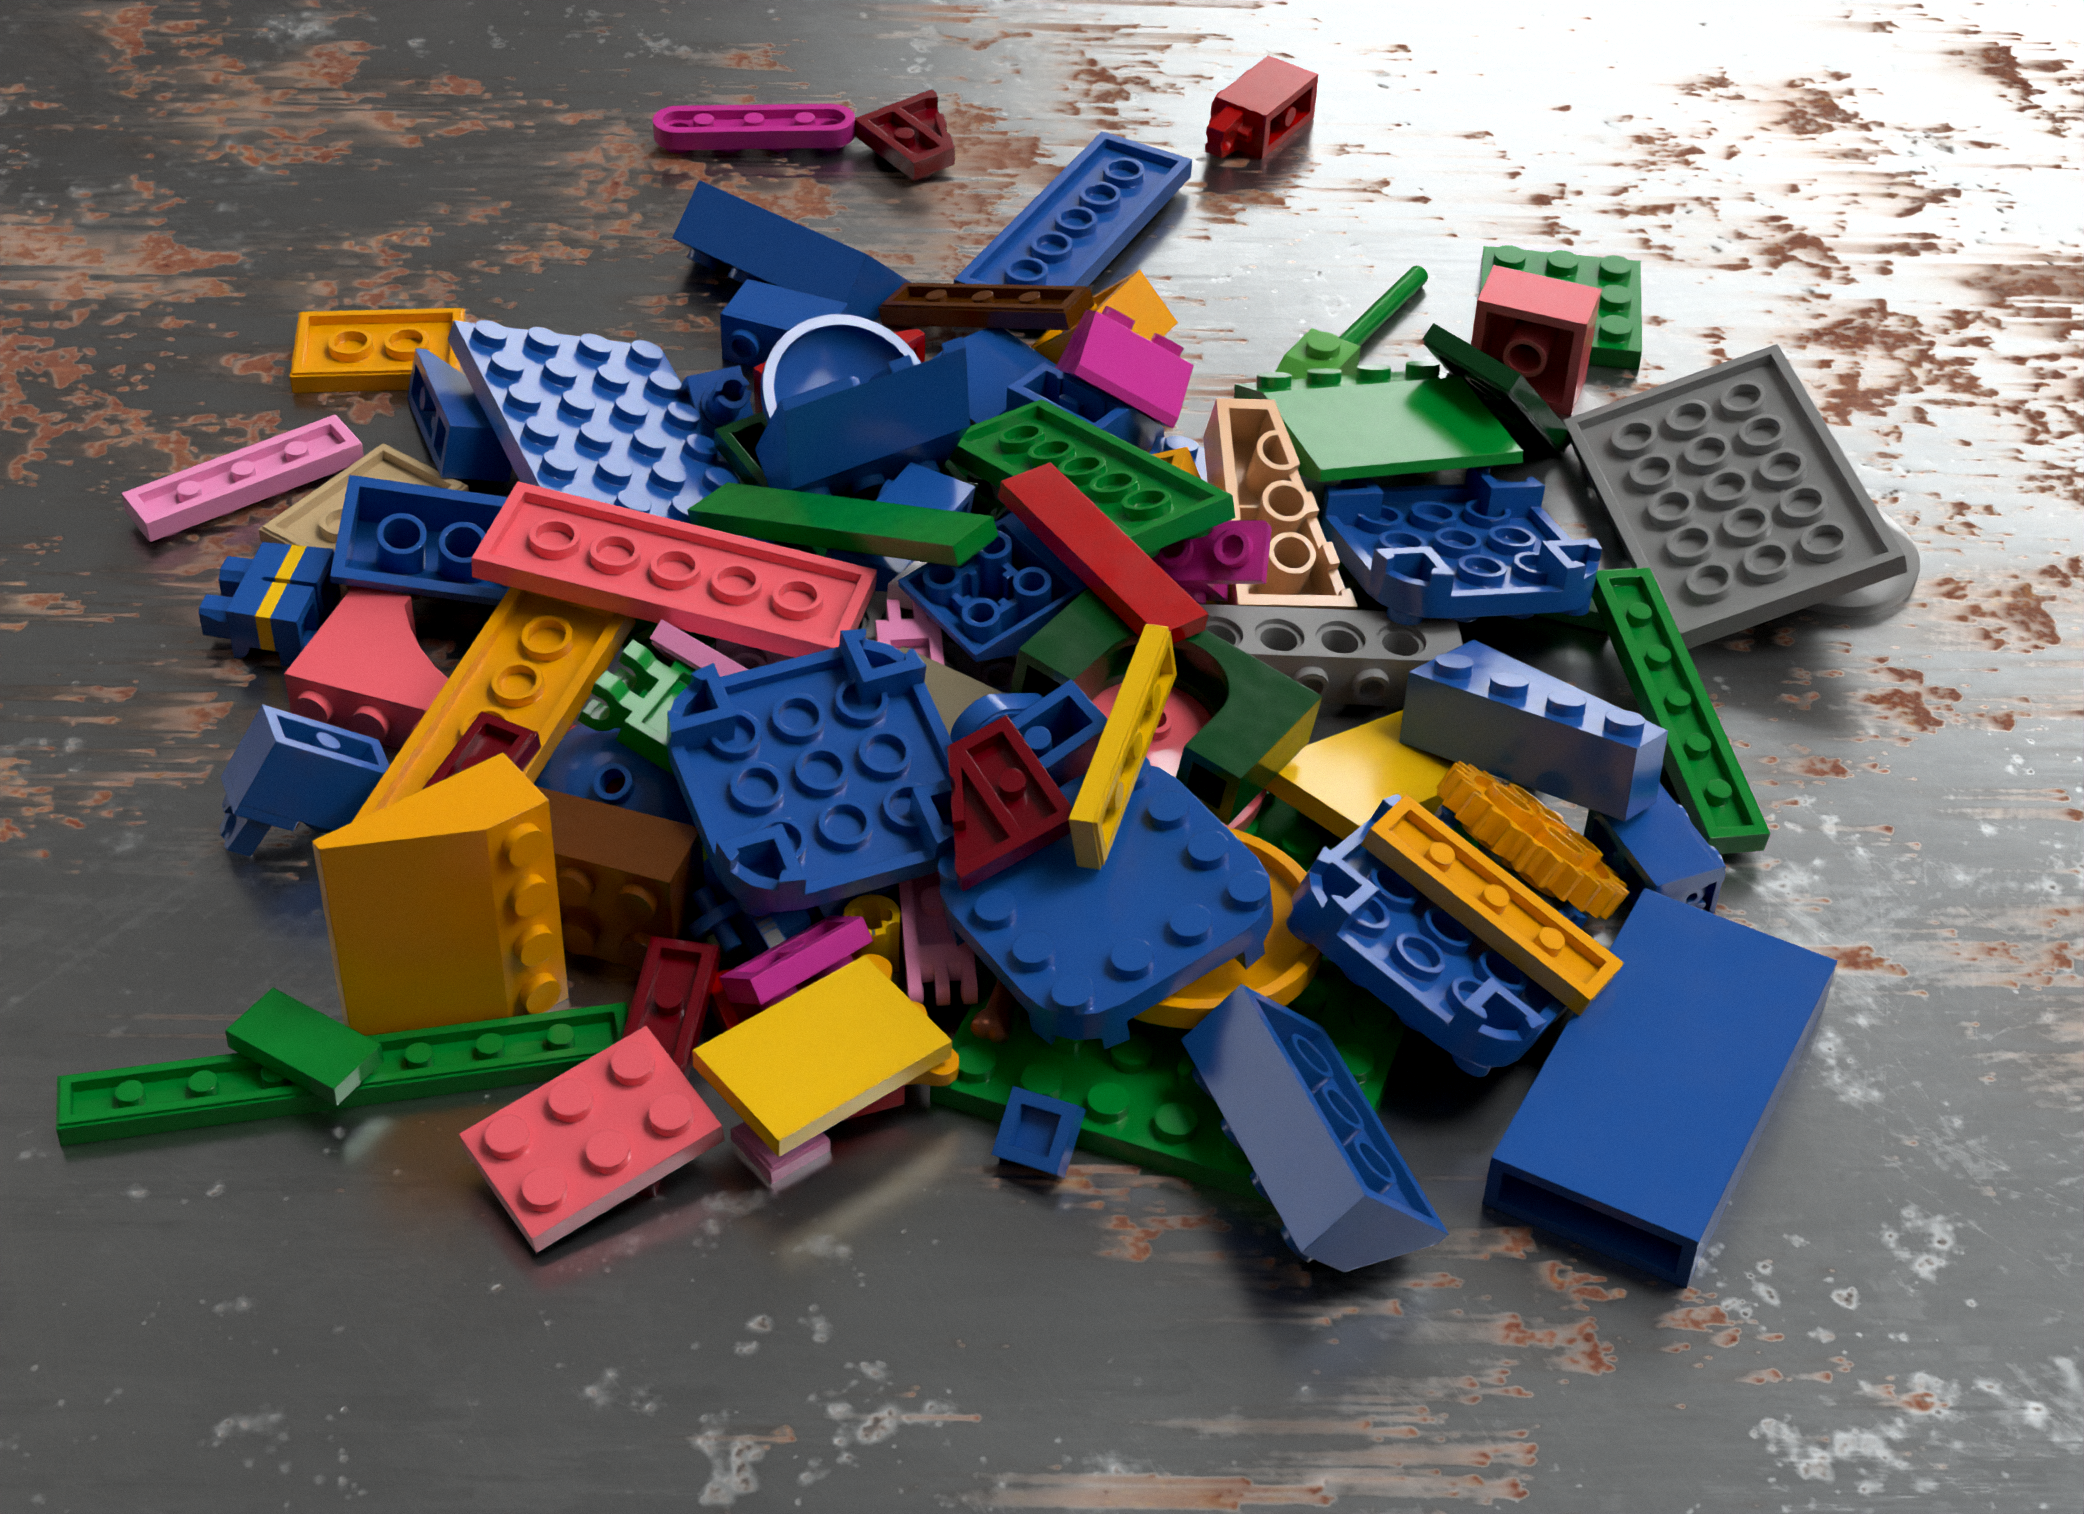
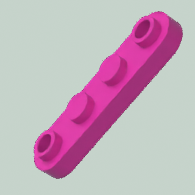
M839 104L670 106L654 114L653 134L655 142L672 153H686L691 150H719L732 153L742 149H769L775 152H785L793 148H819L824 151H837L855 138V114L848 107Z

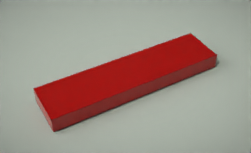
M1051 462L1000 482L998 499L1139 637H1141L1145 624L1168 626L1169 631H1171L1173 644L1205 631L1209 613Z

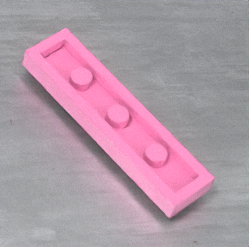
M334 414L123 492L121 495L124 509L149 542H153L163 537L176 535L184 529L216 517L229 515L237 509L266 498L282 495L290 489L319 478L335 475L364 456L362 442Z

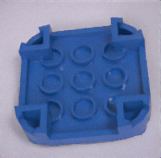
M1491 466L1467 468L1465 484L1379 487L1371 477L1344 479L1336 486L1325 485L1319 524L1326 541L1333 543L1338 558L1366 593L1380 604L1388 607L1387 617L1393 622L1402 625L1420 624L1423 621V617L1450 618L1460 622H1472L1483 616L1506 615L1516 619H1527L1537 613L1561 612L1572 616L1585 615L1589 612L1602 548L1596 538L1572 540L1541 507L1545 485L1532 476L1525 479L1524 482H1509L1495 479L1489 474Z
M866 629L840 631L839 647L720 677L715 664L712 663L692 672L690 684L674 699L671 710L667 712L666 743L671 768L714 873L726 890L737 898L740 908L746 913L754 916H763L770 912L804 910L932 874L938 871L940 858L945 853L955 849L948 762V746L953 744L924 682L927 666L913 648L905 654L890 644L866 639Z
M1145 757L1105 865H1102L1101 870L1077 866L1071 833L964 892L957 882L955 849L945 853L938 862L940 895L947 926L956 945L959 946L964 942L969 945L1028 1012L1032 1031L1049 1044L1055 1041L1056 1036L1072 1040L1102 1038L1103 1047L1107 1049L1129 1040L1128 1020L1227 961L1235 958L1247 970L1265 954L1264 941L1273 924L1270 877L1260 860L1186 786L1160 767L1151 766L1147 757ZM1087 772L1059 787L1072 808Z
M1396 794L1383 799L1372 817L1331 851L1324 846L1292 896L1293 909L1286 918V925L1296 938L1303 942L1314 944L1327 958L1342 969V972L1350 981L1358 986L1365 987L1393 1009L1405 1025L1423 1033L1435 1044L1450 1052L1459 1068L1470 1075L1483 1077L1489 1073L1492 1067H1505L1519 1060L1561 1017L1568 1007L1361 845L1369 829L1401 799L1400 795ZM1443 804L1439 806L1434 814L1435 817L1454 831L1460 823L1454 817L1456 813ZM1569 901L1558 911L1580 929L1588 919L1583 912L1579 911Z

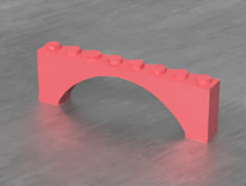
M352 586L284 673L291 713L379 739L382 745L397 749L403 747L448 680L434 666L417 642L411 596ZM571 725L568 731H570L577 725ZM625 778L612 780L607 786L606 793L613 794L619 792L625 784Z

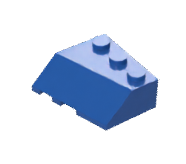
M962 336L941 343L943 352L939 357L917 365L913 364L910 355L888 362V368L873 375L866 383L861 384L859 378L848 376L780 400L755 447L769 488L839 497L853 494L855 499H866L879 494L883 484L888 479L894 481L910 462L941 473V469L970 427L966 346Z

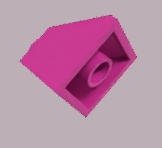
M1105 306L1102 314L1094 310H1085L1055 368L1135 408L1159 425L1174 428L1179 419L1194 366L1180 358L1184 348L1157 333H1154L1151 340H1148L1133 332L1131 329L1136 321L1109 306Z

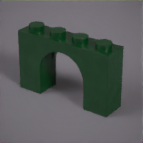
M1088 587L1019 648L1010 693H1038L1045 697L1072 679L1092 701L1107 688L1123 682L1140 637ZM1205 629V631L1173 644L1177 675L1172 687L1196 699L1212 718L1184 745L1176 778L1222 823L1228 826L1309 743L1322 695Z

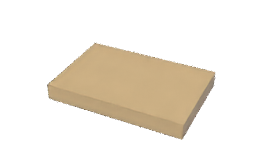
M382 443L259 528L261 543L331 548L335 552L349 475L469 492V486L454 478H441L438 470ZM339 584V587L347 591L352 588L350 585Z

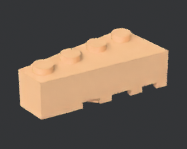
M1216 398L1203 436L1207 481L1233 495L1236 518L1232 520H1264L1272 528L1266 584H1229L1227 601H1220V605L1357 610L1358 605L1351 588L1345 589L1339 574L1338 566L1340 561L1333 543L1326 541L1317 519L1319 509L1312 491H1306L1298 472L1300 462L1275 400Z

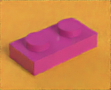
M830 915L720 976L719 979L729 1002L756 1004L761 1010H765L797 993L796 985L813 975L816 978L826 977L853 962L851 954L873 942L863 916Z

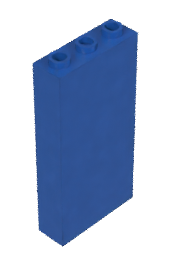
M1644 888L1609 949L1612 954L1624 962V965L1610 984L1581 1016L1573 1012L1491 1156L1482 1204L1687 1289L1825 1007L1838 960Z

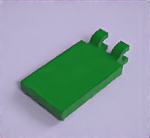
M632 640L622 651L618 661L630 668L636 676L621 668L615 674L605 670L594 683L591 693L603 699L609 707L592 699L581 711L577 721L596 731H610L620 728L616 741L674 775L669 762L666 743L667 712L671 710L674 699L690 684L691 673L696 670L678 659L671 667H668L656 660L653 653L645 646Z

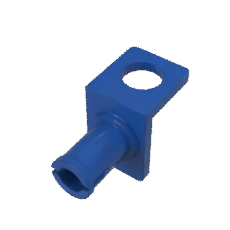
M740 365L686 376L682 382L680 389L682 394L688 393L692 407L700 414L699 423L706 425L714 438L715 429L754 415L750 403L752 393L751 390L747 391L746 388L750 384L743 376Z

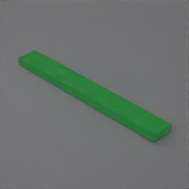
M627 1002L366 1036L381 1044L384 1062L337 1106L240 1053L57 1076L56 1132L60 1146L551 1081L622 1040L629 1015Z

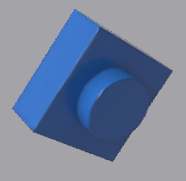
M1013 1086L991 1155L1065 1178L1086 1109L1079 1105Z

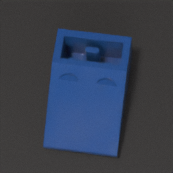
M1010 513L995 522L998 537L961 566L955 567L926 563L898 580V586L976 662L1017 655L1022 645L1088 588L1014 513Z

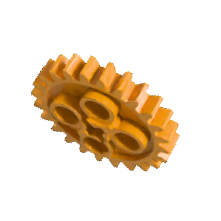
M1461 761L1454 763L1436 786L1438 789L1436 794L1444 800V806L1456 813L1454 817L1461 822L1463 829L1484 847L1498 855L1501 859L1500 862L1505 867L1515 870L1526 882L1543 894L1552 898L1557 896L1563 902L1567 899L1579 911L1584 912L1586 910L1595 918L1601 916L1605 920L1614 913L1629 894V891L1626 889L1627 884L1618 878L1620 876L1619 873L1606 865L1607 861L1602 857V852L1593 843L1569 827L1564 822V817L1561 814L1547 808L1541 801L1520 786L1513 783L1508 785L1503 780L1499 783L1487 771L1483 770L1481 772L1472 764L1466 765Z

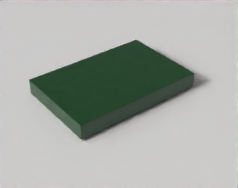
M1432 324L1422 340L1425 342L1424 345L1450 374L1461 376L1490 412L1558 453L1560 451L1565 452L1570 445L1569 429L1520 373L1437 324Z

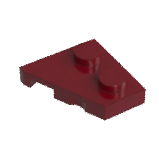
M933 89L854 118L855 137L912 180L929 177L937 171L955 165V146L951 134L947 132V122L944 113H939L938 96Z
M1008 715L948 746L952 822L956 856L955 870L958 885L963 892L1071 833L1069 817L1073 809Z

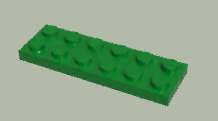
M1043 399L970 426L948 459L1000 488L1002 480L1051 462L1150 558L1158 555L1161 548L1183 539L1204 537L1212 532L1214 526L1236 518L1232 494Z

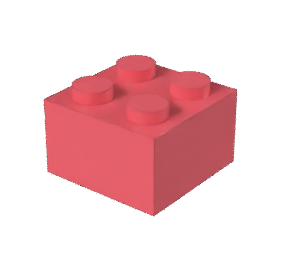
M1493 265L1477 300L1471 345L1520 373L1553 412L1571 416L1587 376L1602 289Z

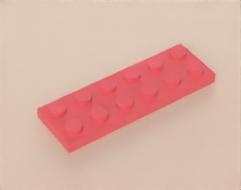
M517 481L471 558L473 578L658 624L662 619L674 627L688 632L794 658L839 647L840 631L858 629L875 591L877 578L876 569Z

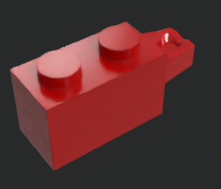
M1266 56L1251 69L1246 70L1232 84L1216 94L1211 105V118L1206 128L1207 143L1205 144V152L1223 158L1236 150H1240L1260 159L1265 158L1314 118L1319 74L1272 56Z

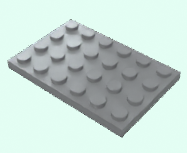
M1778 343L1563 420L1564 425L1569 429L1570 443L1632 567H1650L1687 649L1907 572L1904 552Z

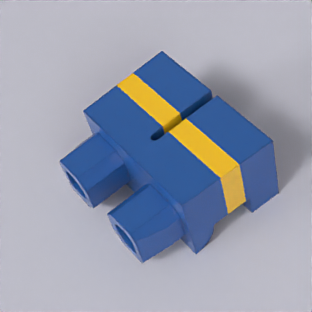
M262 542L253 559L227 556L220 568L219 586L221 596L206 594L199 607L202 634L209 637L231 639L234 658L245 657L251 647L279 652L281 666L290 667L331 615L341 596L339 584L330 583L334 549Z

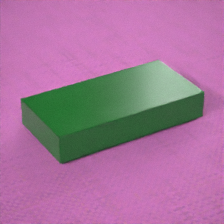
M274 987L225 1030L229 1048L336 1106L384 1062L381 1044Z

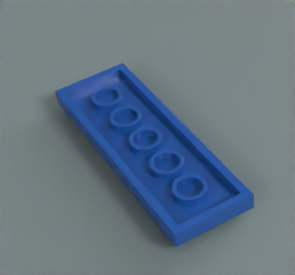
M1102 131L954 279V284L1088 287L1189 180L1192 172V159Z

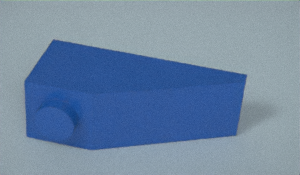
M415 348L407 400L441 478L509 482L512 465L467 377L429 350Z

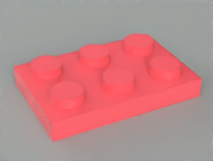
M647 1026L459 1133L464 1151L536 1253L725 1141L721 1123Z

